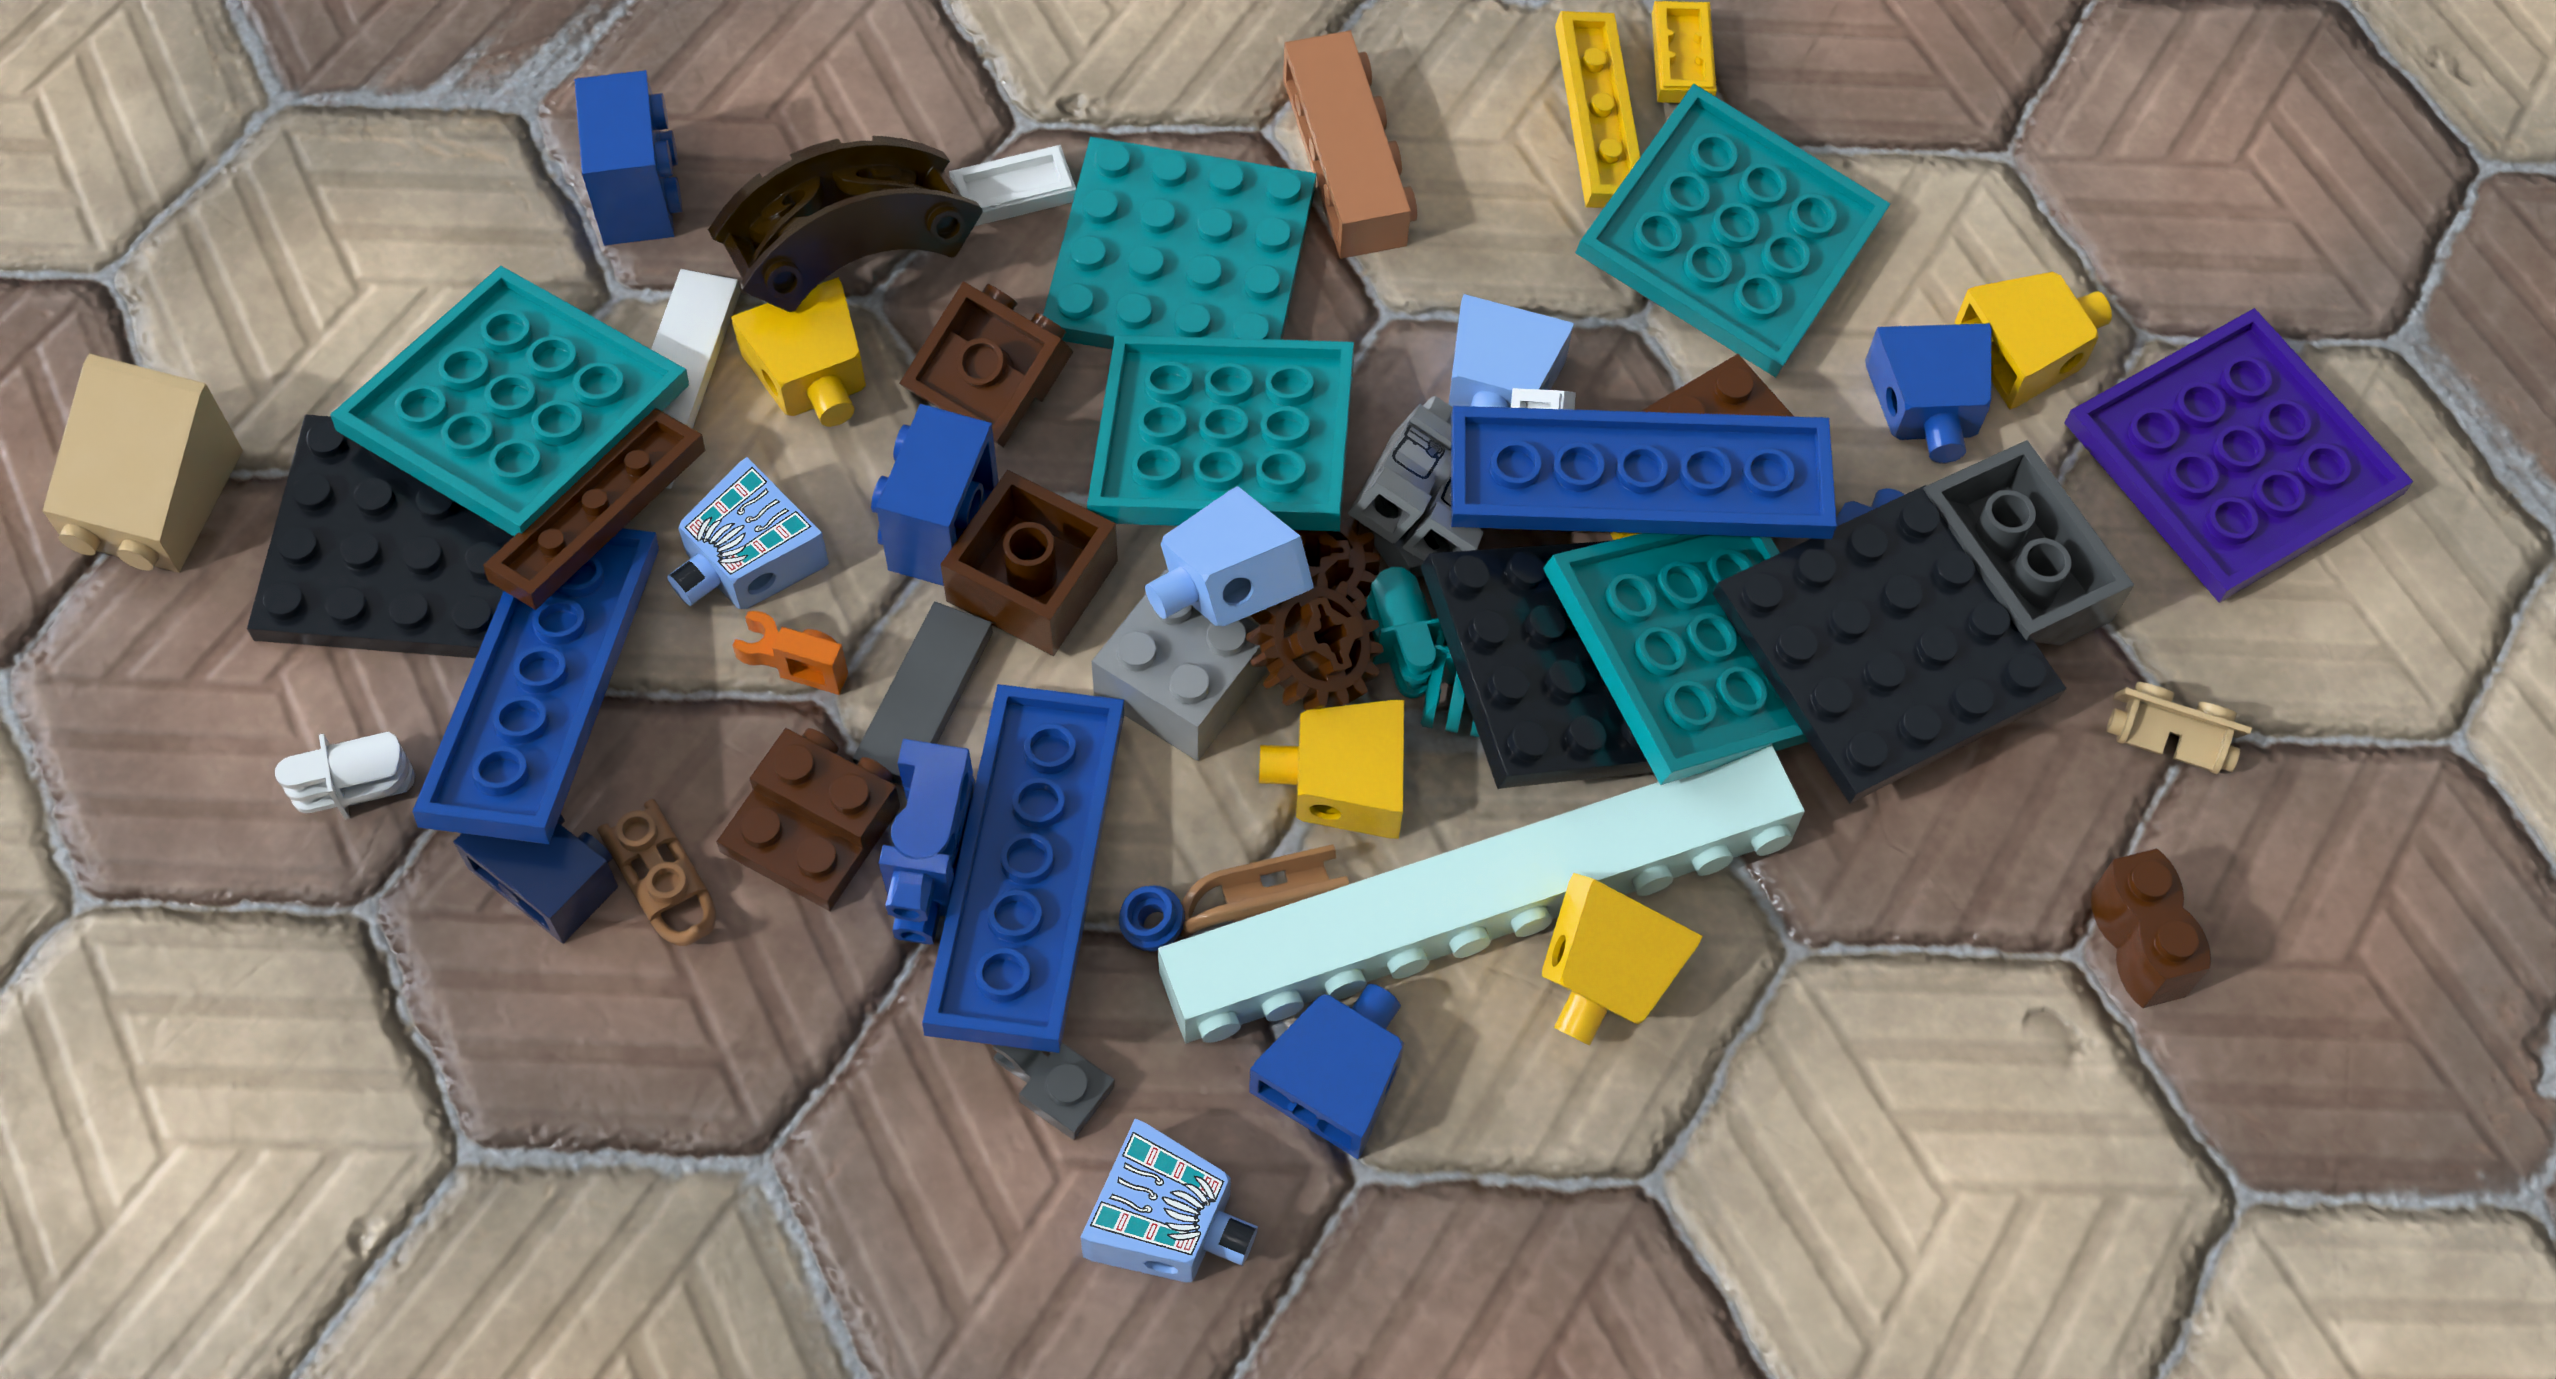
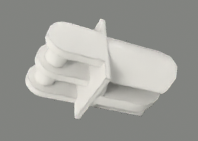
M383 732L337 744H330L325 735L320 734L321 749L289 756L280 761L275 768V777L278 783L283 787L286 795L291 799L294 807L299 812L314 813L337 807L345 820L350 819L348 807L351 805L407 792L415 781V771L410 760L406 756L397 737L390 732Z

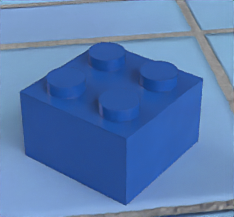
M646 70L575 78L582 176L604 246L675 237L672 213L682 212V199L678 178H669V176H673L672 166L678 165V157L673 131H662L669 128L663 93L652 94Z
M920 404L911 426L904 424L898 432L893 452L894 466L889 477L881 476L873 492L871 510L877 513L879 530L877 539L878 544L884 547L888 571L944 586L940 564L999 482L993 429L990 422Z

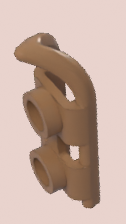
M650 799L644 803L646 810L628 812L619 819L616 826L610 828L608 824H603L598 827L597 831L654 929L663 939L671 944L688 946L713 931L716 921L715 906L709 891L655 799ZM666 844L675 861L664 862L657 848ZM637 858H642L649 870L647 876L641 880L631 864V861ZM696 895L703 910L702 921L685 931H676L670 928L663 920L661 913Z
M1331 844L1223 869L1204 876L1192 885L1181 902L1185 911V921L1180 935L1188 937L1204 928L1228 921L1235 923L1349 885L1347 876L1330 880L1325 870L1324 861L1336 859L1334 845ZM1284 871L1286 883L1263 887L1260 876ZM1221 886L1226 904L1206 910L1192 917L1197 903L1204 894L1215 887Z

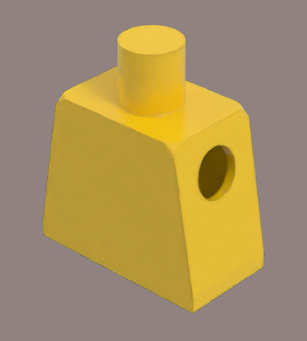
M2048 272L1969 288L1954 324L1990 323L1991 382L2010 410L2022 405L2081 370L2086 365L2099 338L2097 328L2106 326L2111 322L2112 311L2107 298L2101 292L2096 291L2076 298L2061 275Z
M839 277L818 284L794 312H788L766 303L731 316L742 357L784 414L796 416L814 409L821 424L827 427L838 426L852 417L855 408L849 395L861 391L866 386L854 328Z
M1387 700L1310 709L1300 713L1298 746L1260 745L1259 784L1297 785L1296 818L1303 822L1399 839L1403 815L1404 700Z
M1573 873L1568 883L1542 967V977L1571 991L1554 1028L1590 1046L1607 1011L1639 1025L1646 1019L1685 965L1703 936L1593 878Z

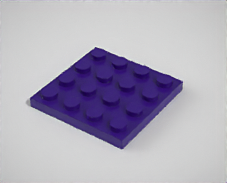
M2255 308L2071 409L2064 422L2219 603L2401 497L2413 483V480Z

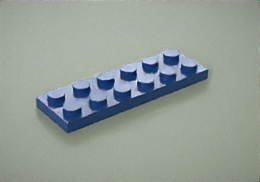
M1453 406L1451 416V527L1832 539L1837 527L1830 421L1829 418Z
M623 528L536 610L503 591L412 812L418 828L550 844L657 557L659 545L656 532Z
M997 684L922 1021L924 1036L1060 1053L1125 714L1124 699Z

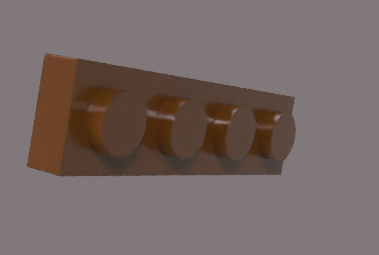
M654 408L522 534L518 532L483 564L487 580L536 610L706 451L702 434L661 410Z

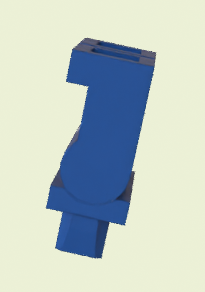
M903 739L897 764L903 787H905L904 792L907 805L895 817L891 826L893 846H882L878 864L887 892L886 910L888 915L895 917L892 929L894 938L931 945L934 944L940 916H946L975 788V779L969 749Z

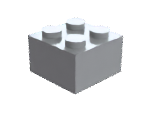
M1165 569L1164 572L1160 575V577L1168 573L1169 571ZM1145 594L1091 661L1094 696L1124 699V716L1199 761L1268 671L1266 666H1252L1250 660L1260 654L1261 649L1260 645H1255L1246 640V634L1260 625L1245 617L1226 626H1215L1192 605L1166 619H1162L1155 612Z

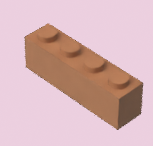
M1351 30L1285 42L1283 81L1312 172L1317 173L1316 185L1339 258L1343 259L1407 246L1409 224L1417 220L1416 199L1411 186H1402L1399 177L1402 173L1399 147L1395 140L1387 141L1384 132L1387 128L1386 110L1382 97H1373L1370 89L1372 85V71L1367 53H1358Z

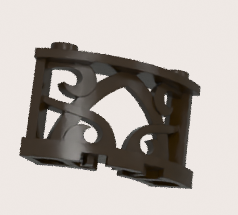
M872 136L871 141L841 143L839 139H834L790 154L792 160L774 169L763 178L760 173L757 174L735 193L719 212L708 231L713 240L724 244L742 277L740 284L746 294L785 311L794 312L806 296L826 277L850 262L865 256L884 251L905 249L929 251L951 258L957 256L983 210L976 201L962 197L944 170L950 160L943 151L903 138Z

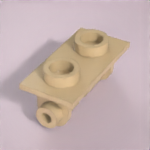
M2137 682L2134 690L2126 687L2115 693L2113 699L2127 703L2125 711L2117 708L2113 709L2106 732L2117 735L2116 741L2118 743H2125L2162 755L2169 733L2180 736L2173 756L2174 760L2208 770L2214 774H2218L2221 769L2233 772L2239 759L2240 748L2230 745L2232 738L2248 735L2252 730V727L2234 722L2237 715L2235 711L2207 702H2199L2197 709H2192L2172 702L2174 692L2144 682Z

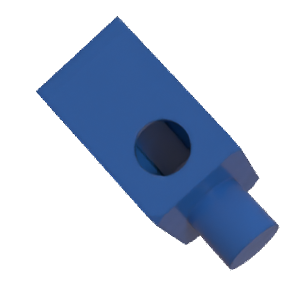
M1990 323L1877 327L1865 363L1891 434L1899 440L1926 439L1929 457L1934 462L1949 463L1962 458L1966 453L1964 438H1971L1979 433L1990 408Z
M1367 984L1352 1008L1330 995L1323 994L1319 996L1256 1060L1250 1069L1249 1092L1358 1160L1366 1147L1401 1063L1404 1042L1398 1036L1386 1030L1401 1007L1400 1002L1389 991L1375 984Z

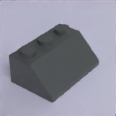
M2028 440L1923 488L1964 552L1972 559L1976 570L1992 594L2006 608L2010 619L2026 641L2034 640V642L2062 646L2112 622L2134 586V583Z

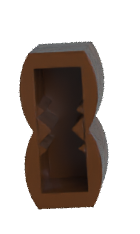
M2157 848L2114 859L2091 893V907L2095 921L2104 937L2117 948L2116 963L2123 986L2131 998L2142 1008L2185 998L2211 966V952L2206 935L2196 919L2183 908L2184 892L2179 875L2169 859Z

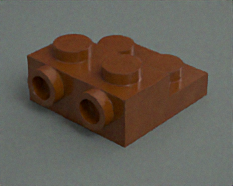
M963 281L899 384L939 409L992 423L994 442L1004 448L1034 398L1043 402L1074 351L1062 340L1066 331L1049 318L1036 312L1032 319L1029 320L1015 312L1014 309L1018 303L996 287L987 284L981 292Z
M785 728L749 778L753 789L716 842L722 854L822 908L831 911L901 808L896 785L892 784L894 777L891 772L877 761L862 757L856 765L837 755L839 751L838 746L820 731L807 728L801 736Z

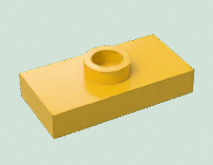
M1654 1L1652 28L1657 102L1680 103L1693 84L1716 96L1717 88L1710 2Z

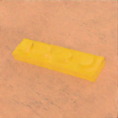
M1560 11L1555 29L1585 207L1604 208L1640 158L1615 13Z

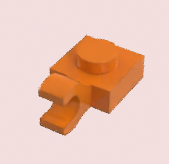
M760 611L747 612L745 619L748 629L755 633H761L764 636L755 643H747L743 640L735 639L732 646L738 660L748 665H767L777 668L780 678L840 695L849 674L842 644L837 643L831 636L813 629L799 632L781 627L778 632L775 621L768 614Z

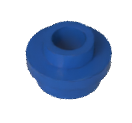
M1155 885L1140 887L1132 891L1124 900L1119 913V926L1123 936L1132 946L1143 951H1157L1159 947L1173 943L1181 934L1185 921L1184 907L1179 898L1171 890ZM1154 912L1163 913V920L1152 929L1144 928V922L1150 914Z

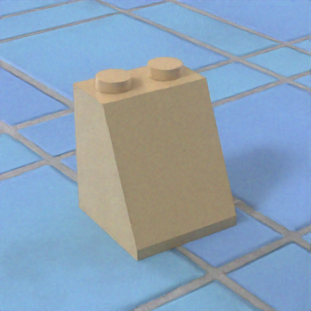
M89 353L83 363L42 511L59 534V541L75 552L84 555H94L98 551L117 556L130 566L141 570L150 571L155 566L180 573L243 449L206 383Z

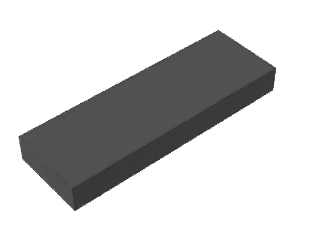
M934 601L853 756L854 764L857 765L862 757L873 759L891 772L894 777L893 783L903 786L897 764L903 739L938 743L993 634L992 622Z

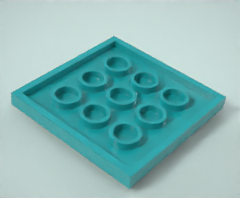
M1693 84L1582 237L1575 253L1776 378L1891 203L1701 87Z
M1090 136L1043 316L1049 318L1066 331L1062 338L1063 341L1113 349L1115 335L1283 340L1315 194L1317 173Z
M500 265L334 410L330 416L337 432L500 529L515 536L518 532L522 534L654 408L663 411L689 386L687 370L684 367Z
M1115 335L1087 509L1116 524L1179 526L1216 499L1238 486L1292 530L1340 531L1354 368V342Z
M1641 533L1554 554L1543 568L1660 785L1713 770L1771 745L1775 751L1809 742L1712 594L1718 582L1779 554L1780 552L1771 537Z

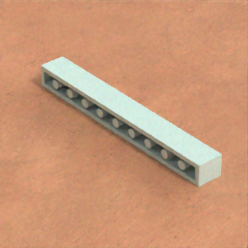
M1771 745L1704 773L1660 785L1659 782L1159 947V975L1185 1044L1201 1038L1206 1043L1221 1041L1237 1033L1242 1024L1266 1017L1268 1021H1279L1293 1016L1304 1007V1003L1316 1000L1323 994L1330 995L1337 1000L1344 999L1363 990L1369 981L1390 974L1394 979L1406 978L1417 974L1425 969L1431 960L1452 953L1456 958L1474 955L1488 947L1493 939L1515 933L1517 937L1536 934L1547 928L1552 923V919L1558 918L1568 883L1573 873L1593 878L1624 895L1636 891L1638 896H1647L1669 886L1673 882V878L1694 871L1699 876L1718 872L1727 867L1735 857L1756 851V854L1759 856L1772 854L1783 849L1792 841L1805 810Z

